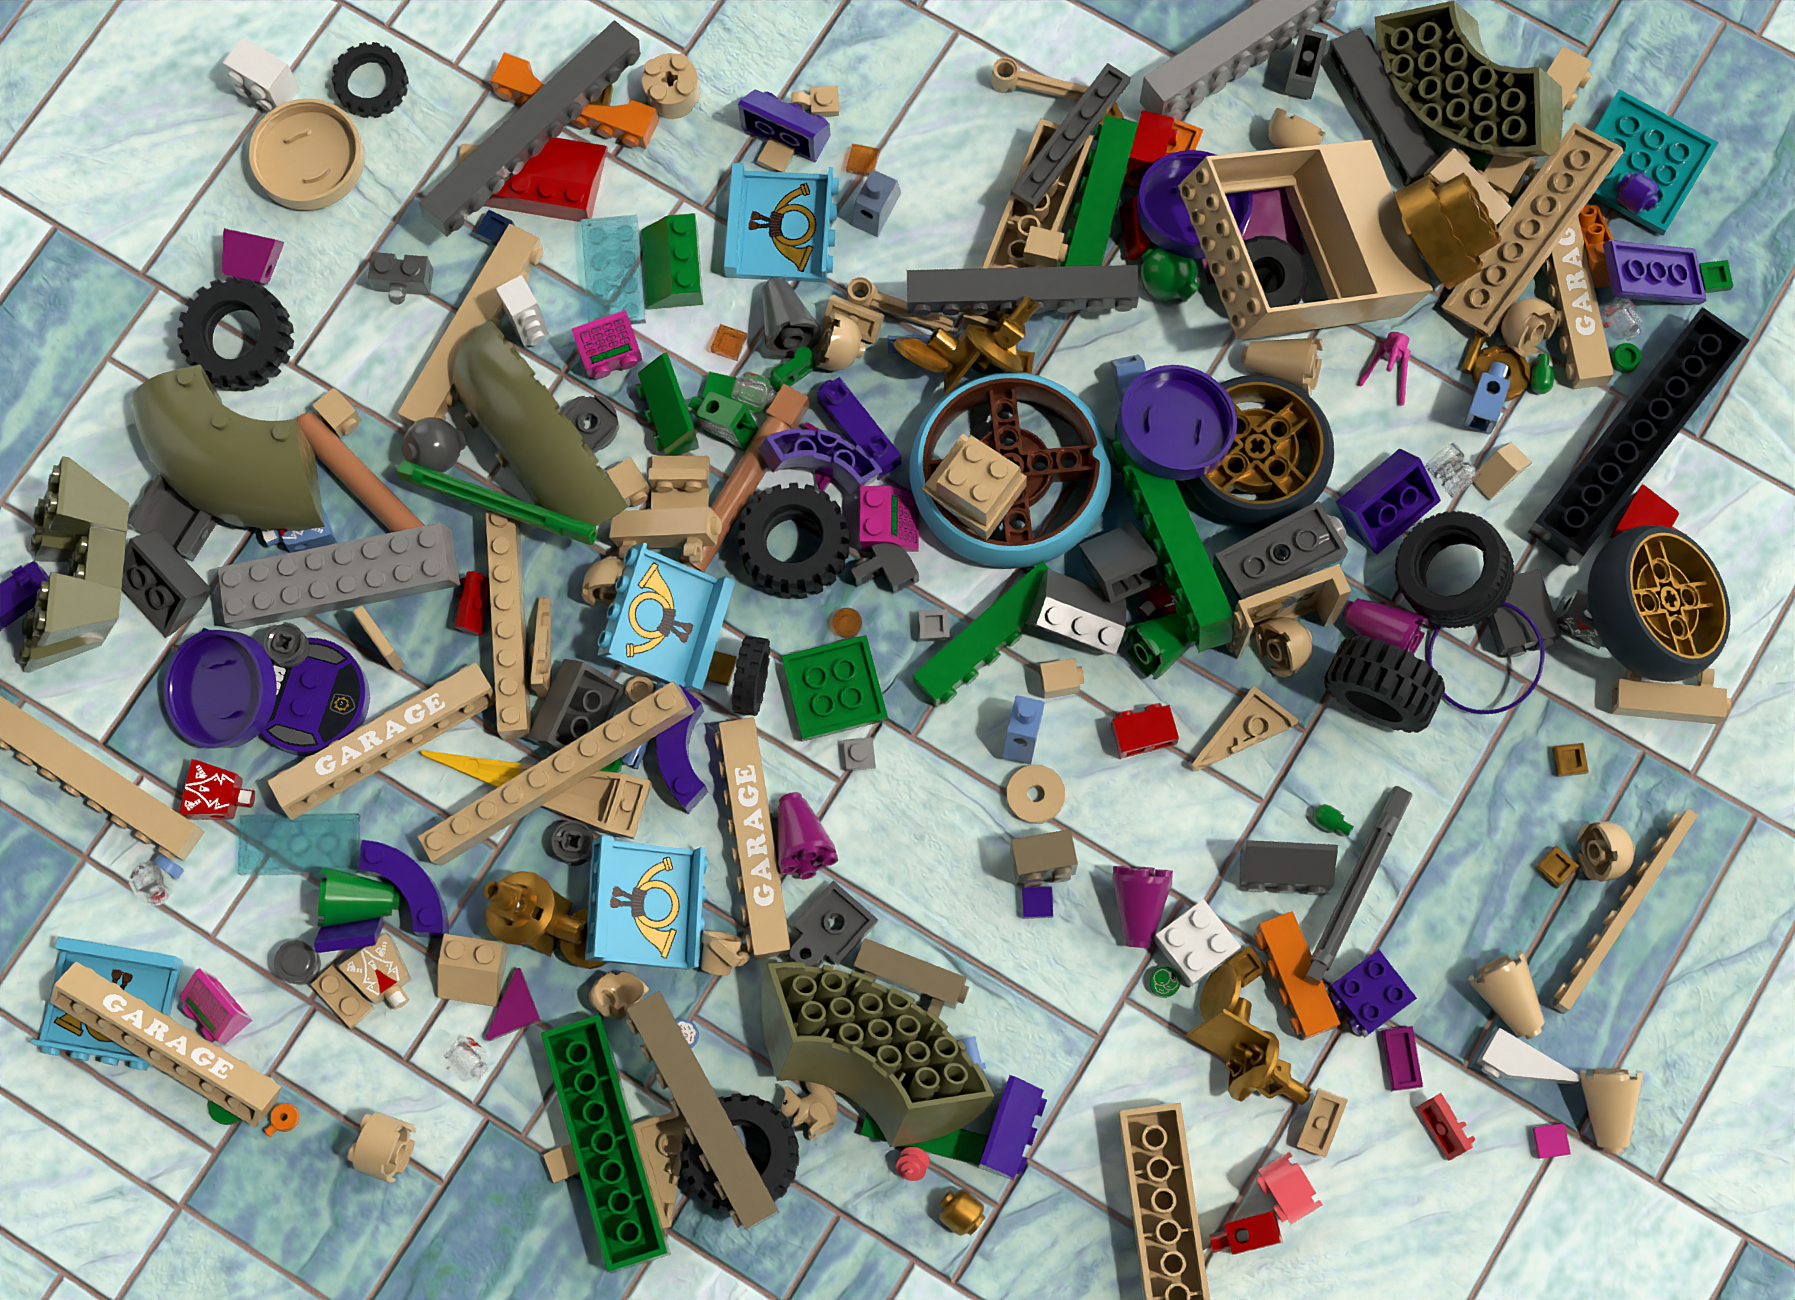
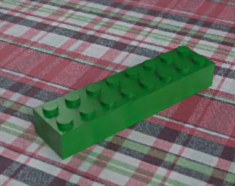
M1116 429L1115 442H1112L1115 454L1112 457L1114 468L1117 473L1122 472L1125 479L1122 480L1125 494L1127 497L1132 496L1135 503L1132 504L1135 517L1138 521L1142 520L1145 526L1143 528L1144 538L1148 545H1153L1161 569H1164L1166 577H1164L1165 587L1168 593H1173L1177 602H1174V606L1179 619L1184 618L1188 627H1185V632L1189 643H1195L1200 653L1232 642L1234 614L1175 480L1158 477L1135 463L1125 451Z
M596 1015L542 1032L541 1037L607 1272L615 1273L671 1255L604 1019L600 1015Z

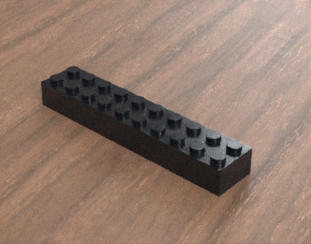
M1702 307L1539 515L1528 533L1576 566L1750 340Z

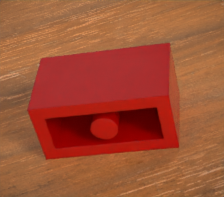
M1142 110L1129 157L1127 172L1144 176L1146 171L1156 161L1171 154L1167 152L1169 145L1174 146L1178 132L1177 129H1173L1174 117Z
M1161 703L1146 706L1144 708L1145 711L1133 714L1132 710L1116 714V718L1112 719L1111 729L1120 759L1177 745L1179 736L1170 705L1162 706Z

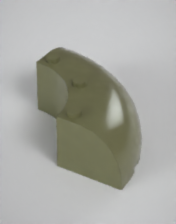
M1449 1L1374 17L1376 39L1385 63L1386 73L1392 80L1398 95L1429 127L1464 147L1486 154L1530 158L1554 155L1557 152L1561 142L1563 127L1562 86L1540 67L1516 68L1505 65L1501 66L1492 62L1482 45L1478 21L1458 3Z
M488 320L467 337L457 354L454 365V384L458 397L467 410L464 417L473 429L478 426L498 451L494 455L504 469L508 466L510 467L536 506L594 526H598L629 507L611 478L606 475L599 465H596L599 461L590 448L581 441L583 439L571 420H568L561 411L559 412L558 402L546 386L534 378L536 374L526 360L520 356L511 342L503 340L505 337L491 320Z
M201 364L159 374L145 381L134 392L131 405L135 426L147 455L165 482L192 506L207 514L221 518L224 522L240 527H245V525L258 527L264 531H271V528L302 531L325 527L315 452L296 419L282 421L258 420L230 410L222 404L219 394Z
M800 962L767 964L761 984V1021L766 1048L777 1081L798 1080L813 1082L846 1095L865 1109L875 1120L886 1137L889 1147L925 1142L948 1135L975 1120L991 1103L994 1094L978 1063L974 1064L966 1053L967 1047L961 1040L957 1041L947 1031L948 1026L931 1011L927 1013L914 1004L915 999L892 986L888 989L873 982L874 978L859 972L851 971V974L833 970L834 966L823 965L822 968L805 966V963Z

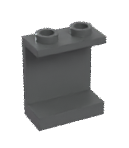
M158 474L155 480L150 481L146 486L144 497L139 505H135L130 511L128 524L140 534L157 529L181 556L193 562L220 518L192 506L186 499L177 494L165 482L164 478Z

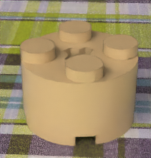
M668 53L659 55L646 62L642 74V85L648 106L656 108L657 113L667 119H678L688 115L700 99L698 76L691 61L684 54Z
M380 1112L373 1115L366 1114L360 1124L361 1133L357 1143H354L349 1150L348 1161L353 1162L354 1169L358 1172L388 1183H394L396 1179L392 1177L396 1172L402 1174L410 1160L415 1141L410 1139V1133H416V1128L411 1123Z

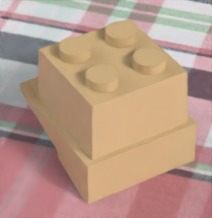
M962 433L923 486L922 491L987 541L1027 486V476L1022 474L1020 467L972 435L968 438Z

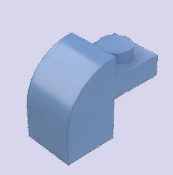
M1139 354L1111 360L1120 403L1131 383L1138 376L1146 372L1144 360Z

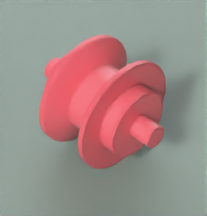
M907 1147L902 1150L900 1158L896 1163V1169L904 1179L918 1181L925 1176L930 1160L927 1153L922 1149Z

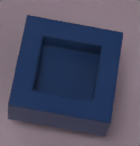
M488 210L475 234L478 238L497 246L508 225H514V222Z

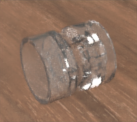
M1451 443L1438 452L1425 466L1435 479L1442 480L1441 486L1451 498L1468 488L1481 474L1471 461L1465 462L1463 460L1465 454L1455 443Z

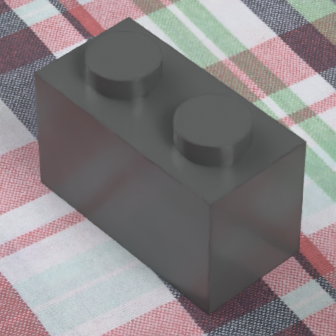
M1303 28L1300 29L1284 93L1309 99L1312 98L1328 34Z

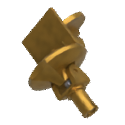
M1025 295L1012 314H1002L994 331L983 326L969 324L957 339L939 326L932 333L927 343L915 337H898L893 344L901 355L918 366L934 372H943L945 370L944 394L947 395L954 389L979 356L981 358L978 363L984 369L992 363L1003 371L1016 374L1023 371L1022 361L1016 351V344L1024 338L1026 328L1024 325L1040 306L1034 299L1030 301L1031 297Z
M519 871L507 875L498 883L491 881L486 884L484 896L491 900L490 906L485 910L486 925L493 936L505 944L520 946L527 943L544 955L551 957L559 938L561 951L566 959L576 966L594 969L602 967L607 963L585 960L588 909L577 911L572 916H569L568 914L573 903L554 891L546 879L534 872Z
M1224 964L1219 966L1211 973L1201 994L1200 1012L1205 1021L1189 1031L1187 1037L1227 1059L1224 1068L1230 1071L1228 1092L1231 1098L1242 1102L1253 1091L1258 1090L1269 1099L1283 1093L1298 1104H1305L1311 1096V1093H1309L1311 1088L1291 1077V1063L1278 1059L1279 1040L1276 1035L1269 1031H1262L1249 1023L1252 1004L1247 999L1239 997L1241 990L1240 973L1231 965Z

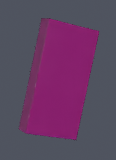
M1413 1026L1382 1030L1381 1034L1391 1092L1422 1088L1423 1082Z

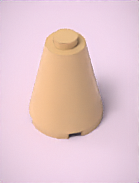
M1319 338L1251 341L1249 346H1244L1242 350L1241 363H1245L1246 370L1258 375L1272 376L1285 380L1311 396V389L1315 390L1321 370L1322 359H1319L1317 356V351H1323V340Z
M1519 950L1515 951L1518 957L1510 959L1508 954L1499 957L1478 969L1479 977L1475 979L1471 975L1468 981L1517 1037L1525 1036L1526 1039H1531L1542 1032L1541 1027L1545 1024L1526 957L1523 951Z
M1593 1069V1075L1586 1076V1070L1579 1071L1597 1146L1603 1147L1604 1153H1623V1148L1630 1145L1643 1081V1072L1636 1070V1076H1630L1628 1069Z

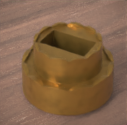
M1464 172L1441 185L1437 179L1429 174L1395 193L1403 216L1401 219L1408 237L1438 279L1449 290L1482 271L1483 262L1479 255L1501 243V236L1497 232V226L1489 218L1488 207L1480 201L1478 190L1471 185L1469 177Z

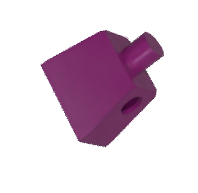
M224 228L223 275L236 277L239 281L245 278L253 282L268 284L284 242Z

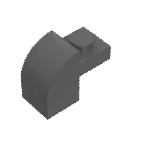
M882 543L871 546L874 558L870 559L867 557L861 559L854 564L855 568L851 569L852 579L857 587L883 575L893 594L919 582V573L906 551L894 544Z

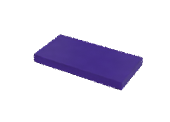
M1608 240L1603 243L1614 297L1696 305L1707 301L1694 248Z

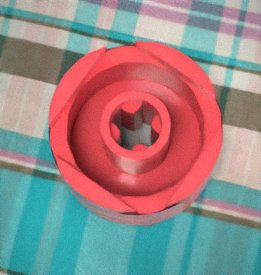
M1289 1151L1259 1169L1260 1177L1256 1178V1181L1265 1195L1271 1193L1277 1203L1272 1207L1281 1222L1288 1220L1290 1224H1293L1323 1206L1320 1200L1314 1203L1311 1196L1315 1195L1316 1192L1299 1164L1291 1165L1288 1159L1293 1157Z

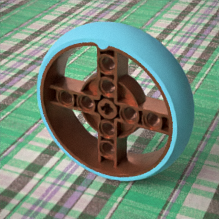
M1000 372L984 375L959 385L949 394L942 397L927 414L918 430L911 451L909 467L910 483L915 503L924 521L938 539L950 549L969 560L1001 568L1035 566L1041 561L1044 563L1072 549L1090 532L1098 521L1106 505L1112 480V461L1105 433L1093 412L1079 397L1064 386L1044 377L1028 373ZM1017 400L1042 405L1062 416L1076 430L1084 445L1048 449L1038 436L1020 428ZM989 402L992 432L985 435L980 441L1018 465L1021 473L1027 476V486L1020 494L1021 499L1014 502L1003 518L1005 542L991 539L986 541L982 537L966 530L951 518L942 505L922 491L923 486L943 461V459L932 460L934 449L943 432L962 413ZM1001 411H1007L1012 416L1009 419H1001L997 414ZM1004 438H1010L1015 444L1007 447L1002 445L1000 441ZM1069 459L1076 465L1072 468H1065L1061 462ZM1042 462L1047 468L1043 471H1037L1032 465ZM1089 479L1085 498L1076 513L1060 528L1043 537L1033 539L1029 508L1044 497L1051 483ZM1020 520L1025 526L1021 529H1014L1010 526V522Z

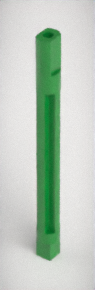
M403 460L396 470L401 480L588 545H593L598 535L594 525Z

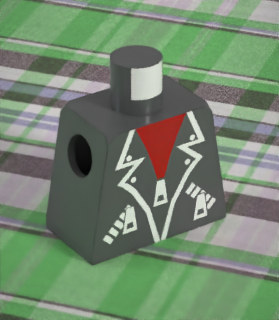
M1576 590L1563 597L1554 612L1559 628L1600 649L1603 641L1595 628L1591 616L1588 594L1581 590Z

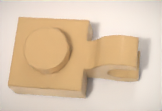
M838 86L810 87V95L804 92H791V103L798 105L802 110H811V115L818 114L822 117L839 116Z

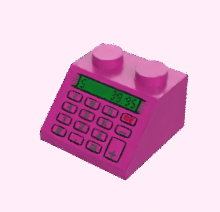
M626 310L571 329L589 379H601L610 375L614 370L620 368L630 369L636 366L638 362L643 361Z
M860 486L861 552H872L871 546L882 543L894 544L906 552H919V509L915 503L913 493L891 486Z
M201 968L194 972L179 996L185 1003L182 1006L184 1012L193 1021L198 1018L204 1026L200 1030L212 1043L216 1040L225 1045L253 1021L218 979Z

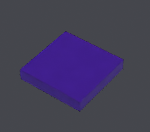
M383 917L320 927L314 940L315 952L323 953L375 946L384 926Z

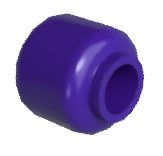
M1641 171L1634 174L1629 172L1615 189L1618 192L1616 196L1617 201L1633 214L1641 213L1643 210L1649 212L1659 201V198L1656 196L1659 185Z

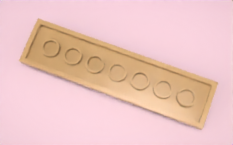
M1574 122L1562 138L1557 152L1549 156L1498 227L1497 232L1501 236V243L1479 255L1483 262V270L1454 288L1441 306L1443 311L1484 335L1491 337L1507 311L1514 305L1623 154L1622 147Z

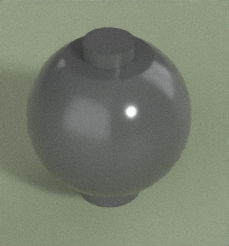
M423 418L413 423L406 431L403 439L402 454L409 462L444 473L454 466L460 456V452L464 450L466 446L465 435L462 430L454 428L449 422L441 418Z

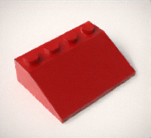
M557 137L552 138L544 145L540 154L531 157L524 164L523 169L518 174L512 175L505 182L503 188L498 193H493L483 206L590 224L608 147Z

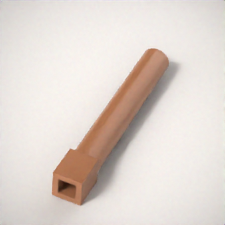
M783 384L766 411V419L710 507L722 522V531L718 535L717 545L702 546V562L690 563V556H684L682 553L678 559L680 563L703 573L706 571L769 468L758 447L766 437L798 427L810 407L807 396Z
M303 413L297 417L296 420L315 455L391 532L425 526L315 413Z

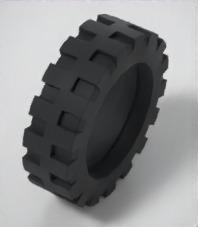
M366 42L359 43L358 47L354 48L352 46L348 48V52L341 54L338 57L339 62L334 64L332 70L334 76L331 78L334 91L344 108L347 107L350 113L354 115L358 113L363 118H368V116L378 118L382 117L381 114L385 112L389 114L394 111L393 108L403 102L402 97L406 96L408 91L406 85L409 84L406 69L399 55L396 52L393 53L389 46L385 45L383 47L377 42H372V44L368 45ZM367 63H381L388 66L393 74L392 81L382 94L372 98H361L350 92L348 80L352 72L359 66Z
M746 635L742 641L733 680V713L757 716L760 711L770 662V641L767 638Z

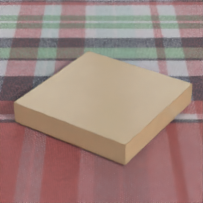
M361 605L353 610L355 617L392 668L398 671L406 666L365 608Z

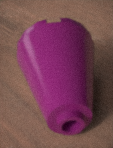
M1357 598L1354 602L1349 601L1342 613V616L1345 617L1344 624L1360 638L1366 636L1374 640L1379 639L1387 644L1396 645L1400 649L1415 654L1425 635L1424 632L1420 631L1422 624L1428 626L1429 622L1428 618L1421 614Z

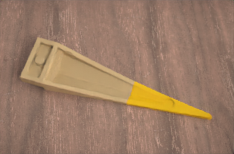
M426 750L420 751L424 757L496 787H500L534 766V764ZM597 771L542 806L605 833L608 832L634 840L652 783L649 780L623 773Z

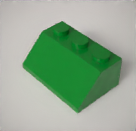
M695 213L668 215L643 228L642 242L647 309L704 305L699 235Z
M667 352L663 353L638 372L640 383L635 384L640 400H647L649 408L644 411L649 426L654 424L656 426L658 434L653 435L658 452L664 450L666 456H678L698 449L699 444Z

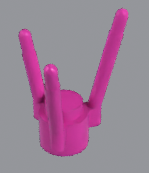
M1400 332L1388 333L1386 341L1380 342L1378 351L1363 373L1358 385H1364L1383 353L1384 357L1388 359L1386 368L1388 372L1392 371L1395 362L1402 359L1399 405L1403 406L1406 395L1408 358L1411 352L1407 349L1410 341L1409 337Z

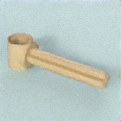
M1008 57L1000 58L994 63L991 76L992 87L1001 93L1011 90L1015 91L1016 87L1079 101L1089 88L1088 86L1021 71V66ZM999 73H1007L1010 77H1001Z
M856 277L848 284L847 300L868 309L872 307L933 329H937L940 326L948 333L952 330L954 324L953 317L942 313H930L927 316H916L913 313H908L907 301L878 292L877 286L872 285L867 278ZM855 291H863L867 295L863 298H858L853 293Z

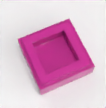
M1565 1123L1532 1128L1538 1159L1571 1154Z

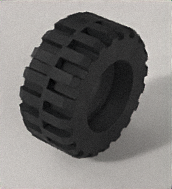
M227 277L224 283L217 279L210 282L211 288L206 289L203 286L196 291L199 296L195 300L189 298L185 303L189 307L187 313L181 312L179 317L183 327L177 328V337L182 340L179 347L181 353L187 357L186 362L189 366L201 364L212 384L232 391H238L239 388L245 391L253 390L254 384L258 383L264 386L269 383L268 377L273 374L277 377L282 372L278 367L282 362L288 363L290 356L287 354L288 349H293L294 340L290 337V334L294 333L293 324L289 321L290 315L281 302L265 287L245 278L239 281L236 277ZM248 310L252 312L260 323V335L256 345L246 355L236 359H225L219 356L213 347V333L218 322L224 316L234 311Z
M789 483V488L784 489L781 488V484L773 486L772 493L767 494L766 491H763L757 495L758 502L754 503L751 501L746 507L747 514L742 515L740 519L738 544L744 568L747 574H751L755 584L759 587L763 585L766 592L772 595L779 592L782 598L791 599V594H798L799 599L808 598L807 593L814 591L815 595L823 592L825 584L831 586L837 580V573L842 574L846 566L845 560L849 557L850 540L845 515L841 513V508L836 501H830L829 494L823 490L819 493L815 492V487L806 484L804 489L798 488V483ZM792 519L804 520L813 524L821 534V546L818 551L809 559L798 563L782 562L774 558L767 548V537L772 529L778 524Z
M1352 636L1343 640L1324 676L1326 690L1341 705H1345L1350 711L1358 713L1363 718L1369 721L1372 720L1378 725L1387 726L1397 731L1403 730L1406 733H1418L1429 726L1445 693V684L1442 676L1438 675L1434 668L1428 666L1427 662L1418 659L1414 654L1406 652L1396 645H1390L1382 640H1374L1366 636L1361 638L1359 636Z
M738 1093L731 1094L730 1097H719L718 1099L733 1126L745 1125L758 1130L766 1139L769 1148V1160L760 1176L774 1202L788 1192L787 1189L794 1182L797 1166H799V1144L793 1127L782 1111L771 1102L760 1099L759 1096L751 1094L745 1096ZM683 1133L680 1161L683 1165L684 1177L688 1181L690 1188L701 1200L714 1209L729 1213L733 1206L728 1197L722 1200L715 1188L714 1183L718 1181V1178L713 1170L707 1172L701 1162L699 1155L704 1152L699 1143L692 1144L687 1134Z

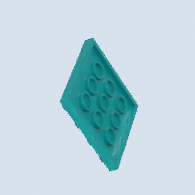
M1619 89L1593 132L1621 146L1623 154L1591 197L1653 231L1664 235L1719 142ZM1641 171L1659 185V190L1656 194L1659 201L1649 212L1643 210L1641 213L1633 214L1617 201L1616 196L1618 192L1615 189L1629 172L1634 174Z

